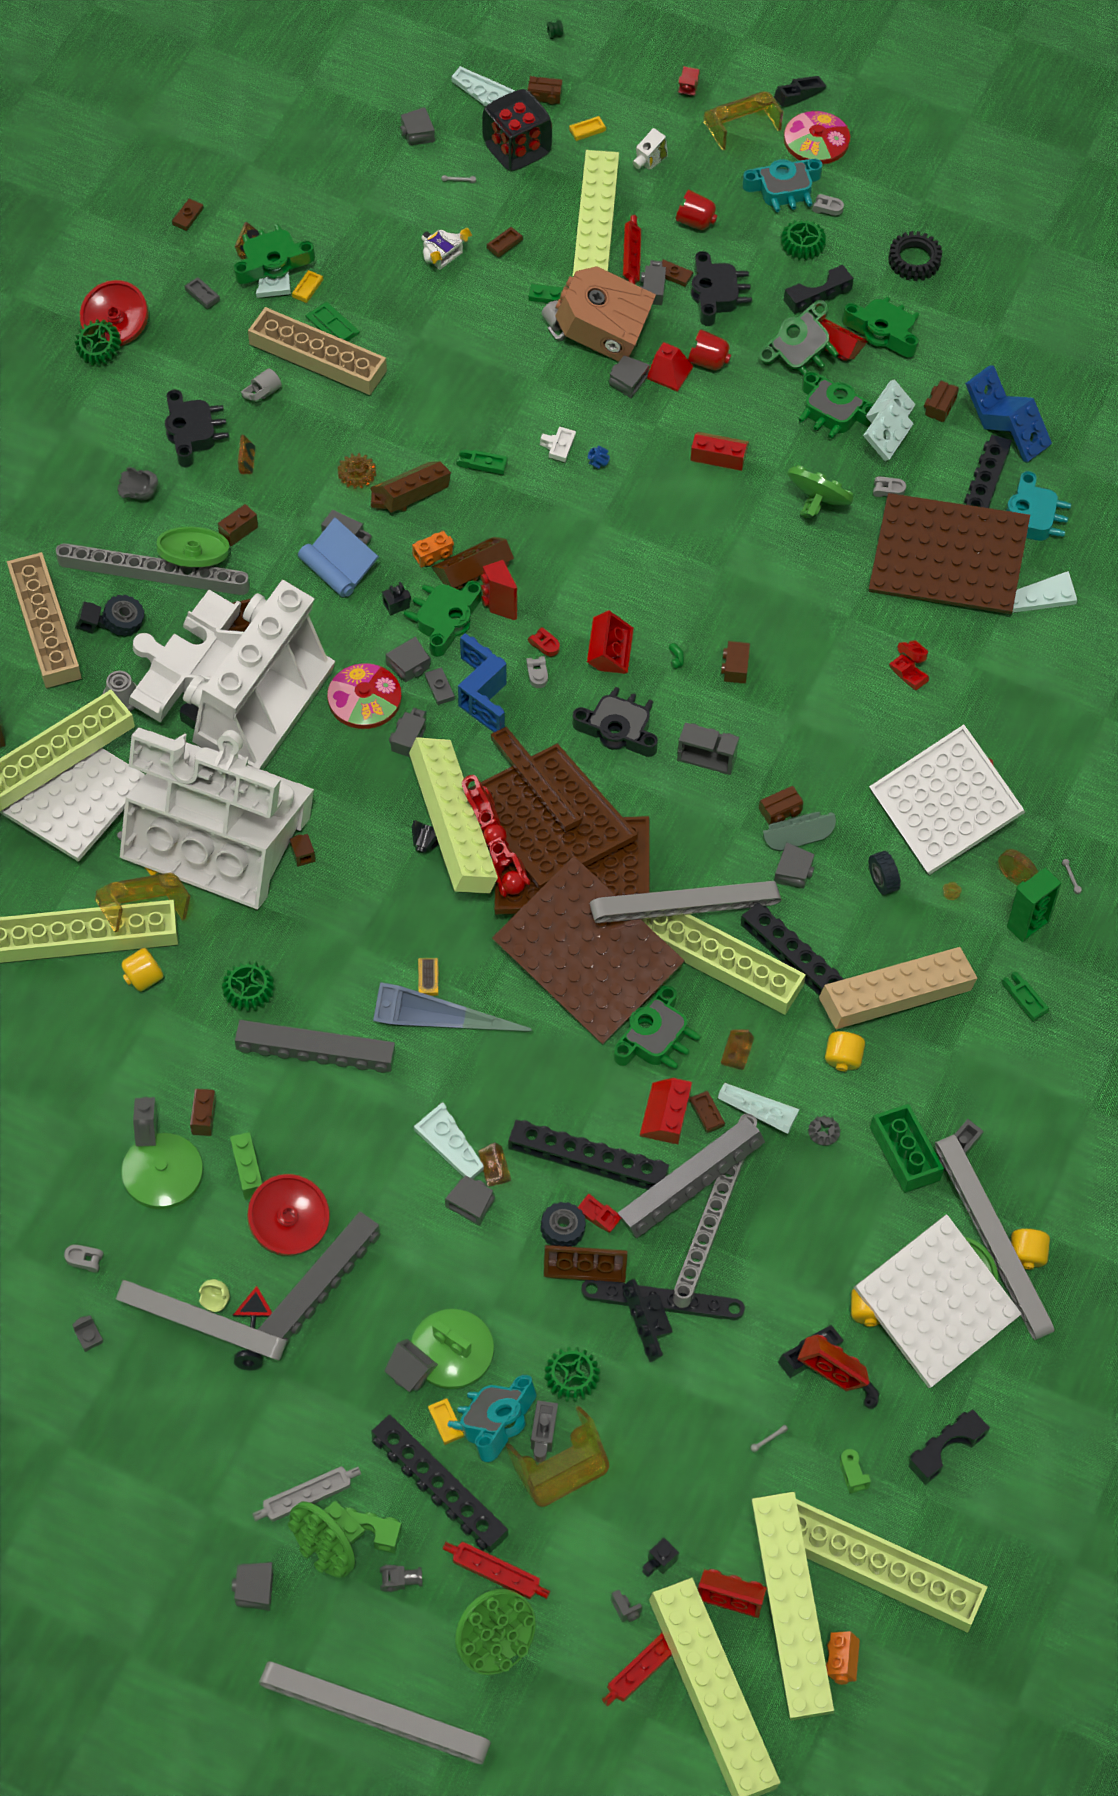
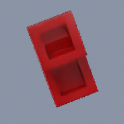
M903 654L889 663L890 668L914 690L919 689L929 681V675L916 668L915 662Z
M590 1194L577 1207L582 1210V1214L585 1215L587 1220L609 1233L621 1219L618 1213L607 1204L604 1206Z

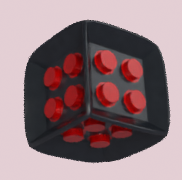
M525 89L513 91L492 101L484 108L482 114L483 139L490 152L507 170L521 169L538 161L550 152L552 147V122L550 116L529 91Z

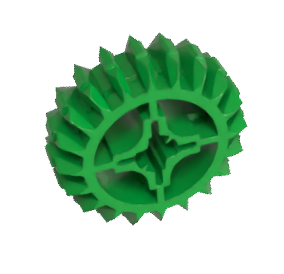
M800 219L797 222L794 220L793 224L788 223L787 227H784L781 234V246H783V251H786L787 255H792V258L798 257L799 260L801 258L805 260L811 258L813 260L814 256L818 257L823 252L826 246V234L824 229L820 227V224L815 225L814 221L809 222L808 219L806 221Z
M96 319L95 323L90 321V325L84 324V329H79L80 334L76 335L77 340L74 341L77 346L76 351L79 357L86 363L89 362L91 365L96 363L100 366L101 362L107 365V360L113 361L112 356H117L116 351L121 350L119 346L122 344L121 335L112 323H107L104 319L101 322ZM106 333L110 335V341L106 340ZM87 344L90 345V348H91V351H90V352L87 351V349H86V345H87Z
M249 961L247 965H243L240 962V967L233 965V971L227 970V976L223 977L222 993L226 997V1002L231 1003L233 1008L238 1006L239 1011L243 1008H246L247 1012H249L250 1008L256 1011L257 1006L263 1008L264 1002L269 1003L270 997H273V990L275 989L273 984L274 978L271 976L270 971L265 970L264 965L259 967L257 962L254 965H251ZM255 978L261 980L264 985H260L259 982L255 981ZM233 988H236L237 991H240L241 995L237 994L233 990Z
M569 1346L567 1347V1352L560 1349L559 1355L553 1353V1359H548V1366L544 1369L546 1372L544 1380L548 1381L546 1383L547 1388H552V1395L558 1393V1399L565 1396L566 1402L569 1401V1398H573L575 1403L579 1396L583 1401L586 1397L585 1394L591 1396L592 1389L596 1390V1383L600 1382V1377L598 1376L600 1369L596 1368L598 1362L593 1361L594 1356L592 1354L586 1356V1349L580 1353L578 1346L575 1348V1351H571ZM581 1365H583L588 1370L589 1378L584 1376L585 1373L580 1371ZM576 1370V1375L573 1374V1376L569 1377V1373H574ZM556 1371L559 1372L562 1377H564L563 1384H561L556 1378Z

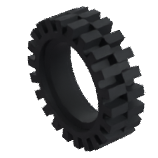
M909 231V236L906 232L902 234V237L898 235L897 239H894L890 246L888 258L889 265H891L890 268L891 270L895 269L894 273L896 275L900 273L901 278H904L906 275V280L909 281L911 277H914V281H918V277L923 281L925 276L929 279L940 268L942 259L941 245H938L937 240L933 241V236L927 238V233L920 236V231H917L916 235H914L913 231ZM917 247L927 251L931 259L923 265H912L906 263L901 258L900 253L906 248Z

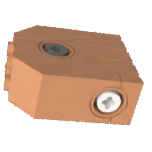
M598 266L576 271L573 277L569 276L562 290L561 297L555 306L558 309L555 317L566 337L610 358L612 357L614 360L620 361L623 356L629 357L656 294Z

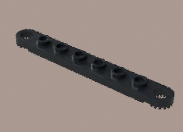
M586 1280L582 1284L581 1292L586 1300L629 1306L623 1294L622 1285L625 1283ZM594 1285L597 1288V1292L590 1294L586 1291V1288ZM638 1285L642 1297L659 1294L663 1307L667 1312L733 1321L741 1319L744 1315L745 1306L739 1299L694 1293L690 1305L681 1308L676 1306L673 1301L674 1290ZM679 1293L682 1297L687 1296L685 1293ZM729 1306H739L740 1312L736 1314L731 1313Z

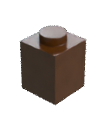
M308 833L290 838V848L297 867L315 862V852Z

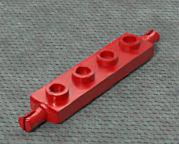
M631 215L630 221L625 223L623 276L633 284L640 281L641 229L637 224L638 217L636 215Z
M446 1541L442 1550L453 1554L454 1564L502 1587L517 1592L523 1597L531 1599L537 1594L548 1599L550 1595V1590L539 1586L540 1578L465 1542H461L457 1547Z
M663 1632L608 1684L607 1688L610 1693L602 1699L606 1706H609L616 1698L624 1702L672 1656Z

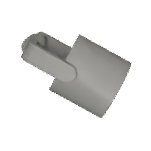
M552 301L543 308L541 315L549 324L548 329L558 341H562L566 337L562 332L557 336L554 332L561 330L555 317L558 310L555 306L558 301Z
M268 368L253 378L251 384L243 389L241 394L243 398L249 400L265 399L281 387V381L278 375Z

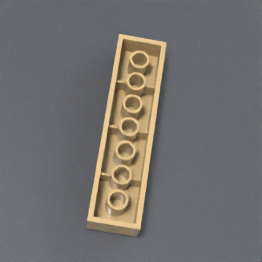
M266 307L248 330L250 345L368 395L373 392L387 372L386 357Z
M42 552L7 561L9 574L45 688L81 679L76 655Z
M961 947L826 984L819 999L835 1029H840L971 991L977 976Z

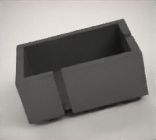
M685 722L679 738L677 761L731 775L737 758L739 737L730 733L719 734V731L715 729H708L697 724Z

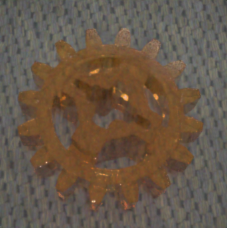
M352 453L350 458L344 457L345 461L340 460L338 478H341L342 484L346 482L347 487L353 485V488L356 489L358 485L360 488H363V484L369 486V481H374L376 465L373 463L372 458L367 460V455L361 457L360 453L357 456H354Z

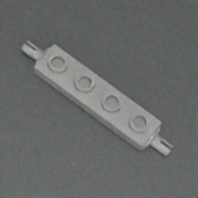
M341 1466L263 1501L264 1508L252 1513L256 1522L267 1516L274 1522L290 1515L291 1509L299 1502L314 1504L350 1488V1479L361 1475V1471L358 1466L349 1471H346Z

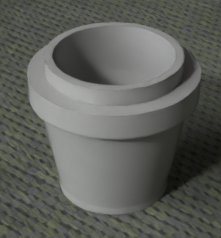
M114 671L107 677L103 694L112 690L126 708L131 711L135 707L129 704V697L137 685L132 681L127 672Z

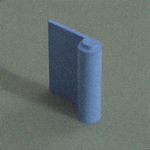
M337 518L331 521L313 545L306 544L298 552V557L341 597L352 594L355 586L379 558L376 553Z

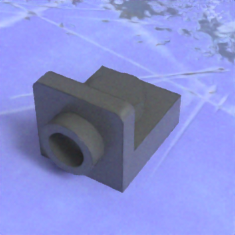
M91 1315L80 1317L72 1324L84 1352L104 1343Z
M620 1590L611 1593L610 1600L622 1623L627 1620L632 1622L640 1617L642 1613L641 1603L629 1608L630 1602L625 1594L622 1595Z

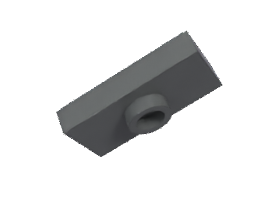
M198 277L185 285V290L206 309L220 301V296Z
M442 668L424 673L437 705L455 700L453 691Z

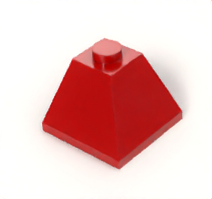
M663 342L655 354L647 379L678 392L693 370V365L679 348Z

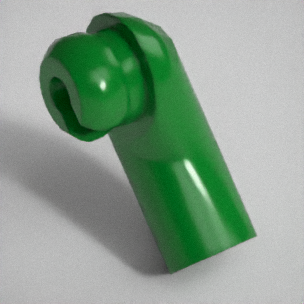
M672 643L669 645V650L675 655V659H672L671 665L675 669L681 668L684 665V652L676 643Z

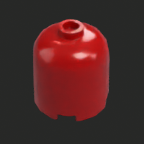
M688 189L684 196V199H686L684 206L680 205L675 219L695 229L706 230L710 224L714 225L718 215L715 214L716 205L713 201Z
M700 329L695 339L697 340L696 348L692 347L688 360L693 364L710 370H719L730 361L729 344L726 340Z

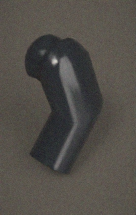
M869 1381L867 1386L862 1387L866 1392L864 1405L869 1409H874L878 1405L880 1394Z

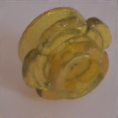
M949 882V884L943 886L944 896L949 900H955L960 896L962 889L957 883Z

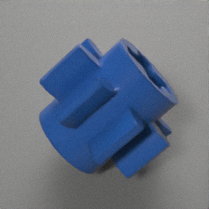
M599 445L597 448L593 447L588 453L589 464L598 469L600 466H606L610 459V456L607 454L608 450Z

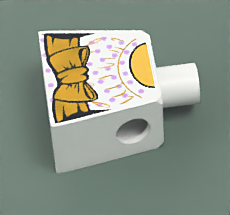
M653 128L636 147L637 158L632 162L634 167L640 169L644 166L647 169H652L668 156L666 136Z

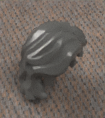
M129 466L127 471L121 473L122 476H120V484L117 489L119 496L142 501L154 496L158 486V478L153 472L149 470L137 471Z

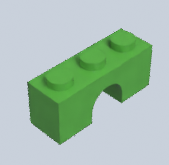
M250 1132L230 1137L244 1200L251 1199L256 1189L262 1184Z
M345 1508L347 1514L352 1519L354 1518L365 1530L375 1534L374 1549L396 1553L402 1531L401 1522L392 1517L384 1519L379 1518L374 1513L366 1512L362 1514L353 1508Z

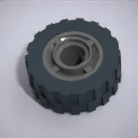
M113 596L105 604L102 615L103 623L110 632L118 636L133 635V633L138 632V629L141 628L144 619L143 606L132 596Z
M884 850L870 855L868 861L873 882L879 892L886 895L899 890L901 887L900 874L891 854Z
M569 1202L552 1204V1206L546 1208L541 1218L540 1231L542 1232L543 1239L548 1244L554 1246H576L582 1240L585 1233V1215L582 1214L581 1209H578L576 1205H572ZM559 1224H566L567 1227H561Z

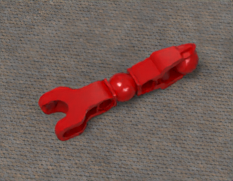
M469 775L462 780V787L478 822L482 825L483 836L486 845L490 848L493 865L498 877L496 882L499 885L500 893L503 897H506L507 894H519L524 890L525 885H530L524 864L508 847L509 843L506 841L507 833L500 824L491 792L485 786H482L481 781L475 775ZM472 781L476 785L474 790L468 789V785ZM509 863L515 864L517 871H509L502 876L501 872Z

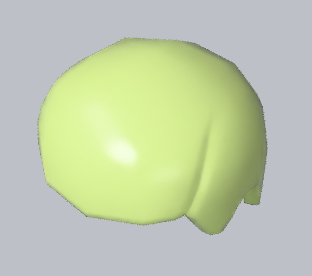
M216 1279L206 1280L198 1291L201 1294L200 1304L212 1312H220L224 1309L230 1298L229 1289L226 1287V1284Z

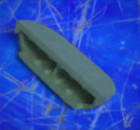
M814 812L769 825L768 830H763L764 839L771 848L776 850H784L786 843L800 846L822 840L833 831L836 817L832 812L828 815H820V812Z

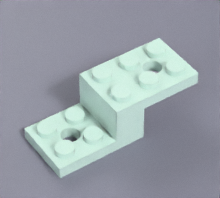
M895 379L888 383L866 415L871 425L863 435L884 461L891 458L912 427L913 422L908 418V415L916 405Z

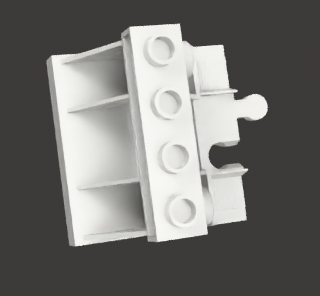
M282 579L268 600H265V597L259 593L253 596L243 613V619L251 623L244 632L228 631V629L239 616L241 602L237 601L235 604H232L211 590H208L192 612L188 611L183 624V628L204 641L202 644H191L176 634L171 637L165 647L155 642L154 637L147 633L138 634L134 638V653L140 657H147L152 664L149 671L130 695L129 704L161 722L182 692H184L183 700L188 704H194L199 707L192 742L202 748L207 747L219 752L218 738L227 730L235 731L243 739V746L238 753V759L244 760L248 756L249 766L263 770L334 668L335 660L326 656L309 617V613L313 608L314 598Z
M138 728L131 737L129 767L147 774L125 798L120 858L259 909L268 897L270 879L290 842V838H292L295 830L301 831L310 819L314 789L249 766L248 756L244 760L238 759V753L243 746V739L235 731L227 730L218 738L217 745L220 750L218 752L207 747L201 748L187 743V734H183L173 740Z

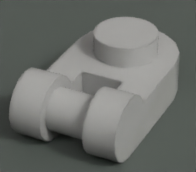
M818 194L815 200L816 203L812 207L815 213L823 212L836 216L842 214L844 203L840 199Z
M876 477L874 480L876 487L873 489V495L876 497L887 496L888 493L904 495L906 484L901 479Z
M541 656L539 659L526 658L530 684L535 688L545 687L548 683L545 656ZM540 666V669H534L533 667Z
M71 1245L66 1248L64 1257L68 1265L87 1269L95 1273L98 1272L100 1266L98 1262L102 1259L104 1252L91 1247ZM86 1256L92 1257L91 1261L85 1260Z

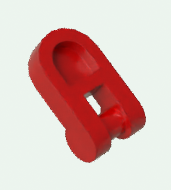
M543 627L537 630L535 635L528 637V642L538 648L543 654L555 656L559 653V641Z
M916 640L898 644L899 653H905L913 662L922 663L927 660V649Z

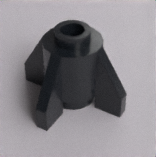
M417 820L413 821L411 828L413 846L416 847L415 850L423 854L431 852L439 845L434 827L425 825Z

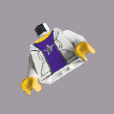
M469 228L461 230L458 234L448 233L443 230H438L433 235L428 231L423 233L421 239L424 241L423 256L425 262L433 263L441 270L462 254V241L466 242L468 237L472 236Z

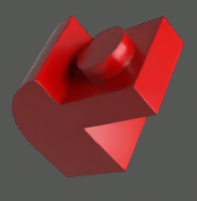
M683 66L682 76L679 77L678 93L695 96L700 78L699 69Z

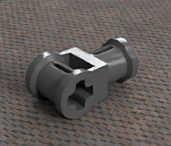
M396 1565L380 1567V1573H382L380 1590L383 1592L404 1590L405 1585H419V1587H422V1567L412 1570H404V1566Z

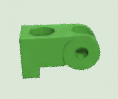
M852 1449L845 1450L841 1455L840 1468L849 1494L869 1489L871 1480L869 1474L863 1475L861 1472L859 1454Z

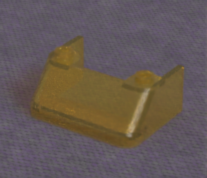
M763 91L709 109L704 113L703 121L723 151L726 148L727 130L722 123L764 109L776 129L781 131L783 111L772 94Z
M163 873L107 884L96 890L95 901L114 932H119L123 911L120 903L167 895L169 900H174L175 910L181 919L185 920L191 896L178 876L173 873Z
M580 1406L576 1407L582 1425L575 1428L571 1433L570 1440L573 1446L536 1465L532 1457H522L510 1443L506 1445L518 1476L532 1500L538 1506L544 1507L603 1476L609 1469V1461L594 1421Z

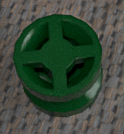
M557 20L554 23L551 21L547 22L549 38H554L556 35L559 37L563 36L561 20Z

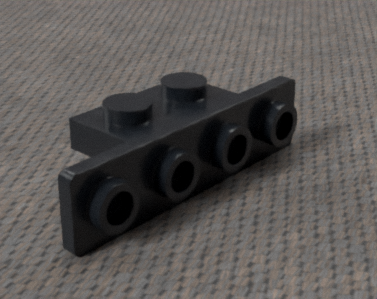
M631 1279L622 1285L623 1294L630 1307V1313L634 1318L645 1354L651 1363L663 1356L657 1338L669 1335L673 1331L659 1294L642 1297L636 1279Z

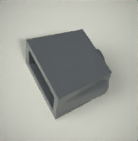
M425 107L401 115L400 130L402 136L406 137L408 145L435 142V130Z
M623 356L619 363L615 364L611 370L609 385L632 399L647 379L650 364Z
M416 636L385 654L386 665L404 682L418 677L424 671L430 669L431 658L425 652Z
M786 843L774 881L777 884L804 889L808 877L812 878L815 867H812L815 854Z
M155 1097L135 1098L133 1114L135 1145L156 1146L158 1116Z
M465 1175L445 1198V1207L480 1226L487 1211L495 1201L493 1190L488 1188L485 1183L480 1180L475 1181Z
M405 1339L397 1343L387 1363L385 1372L394 1379L397 1385L404 1387L407 1391H418L438 1364L412 1342Z
M272 1562L237 1565L236 1579H232V1592H235L236 1606L270 1611L274 1571Z

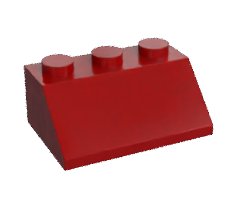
M826 318L820 322L827 330L830 343L838 352V357L843 360L854 359L868 342L866 339Z
M697 432L691 448L690 461L742 471L749 441Z
M504 560L483 566V574L481 575L483 585H481L483 593L481 600L483 605L487 606L491 613L516 620L517 586Z
M610 610L593 617L587 663L599 671L628 673L634 628Z
M669 1078L652 1083L640 1137L679 1145L691 1095L692 1082Z
M822 1335L806 1338L798 1356L799 1361L845 1391L869 1384L866 1366L859 1363L860 1361L857 1358L847 1355L843 1352L842 1348L832 1345Z
M704 1569L698 1592L704 1603L759 1618L767 1587L756 1581H743L742 1578L736 1575L726 1576L715 1569H709V1571Z

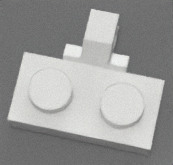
M559 427L556 435L542 434L540 445L550 450L549 458L566 462L576 436V431Z

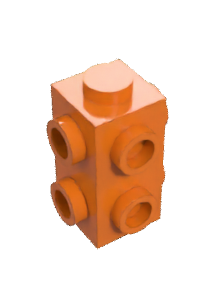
M442 531L412 544V554L422 568L452 555L454 542L450 536H447Z
M851 1631L833 1632L828 1642L829 1660L826 1663L827 1674L837 1684L845 1685L857 1679L860 1639Z

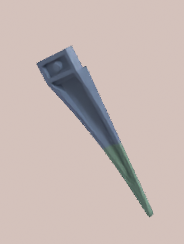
M380 982L373 1021L393 1025L516 1031L532 1030L529 1027L424 993Z

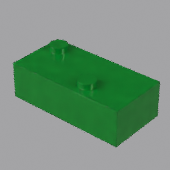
M1046 867L1028 881H1023L1016 887L1017 891L1007 928L1022 943L1048 924L1052 917L1061 882Z
M910 1104L873 1115L870 1129L904 1193L941 1180L944 1168Z

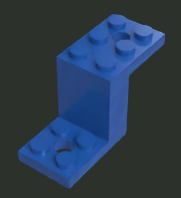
M989 365L965 383L983 428L1011 431L1024 462H1029L1052 444L1034 398L1006 396L994 366ZM985 386H987V388H988V391H987L986 394L984 393ZM1031 433L1033 434L1032 441H1030Z
M465 633L460 637L461 659L475 670L458 685V706L492 732H496L505 727V712L500 706L493 704L490 699L507 684V664L504 659L497 657L489 648L483 647L474 637H470Z

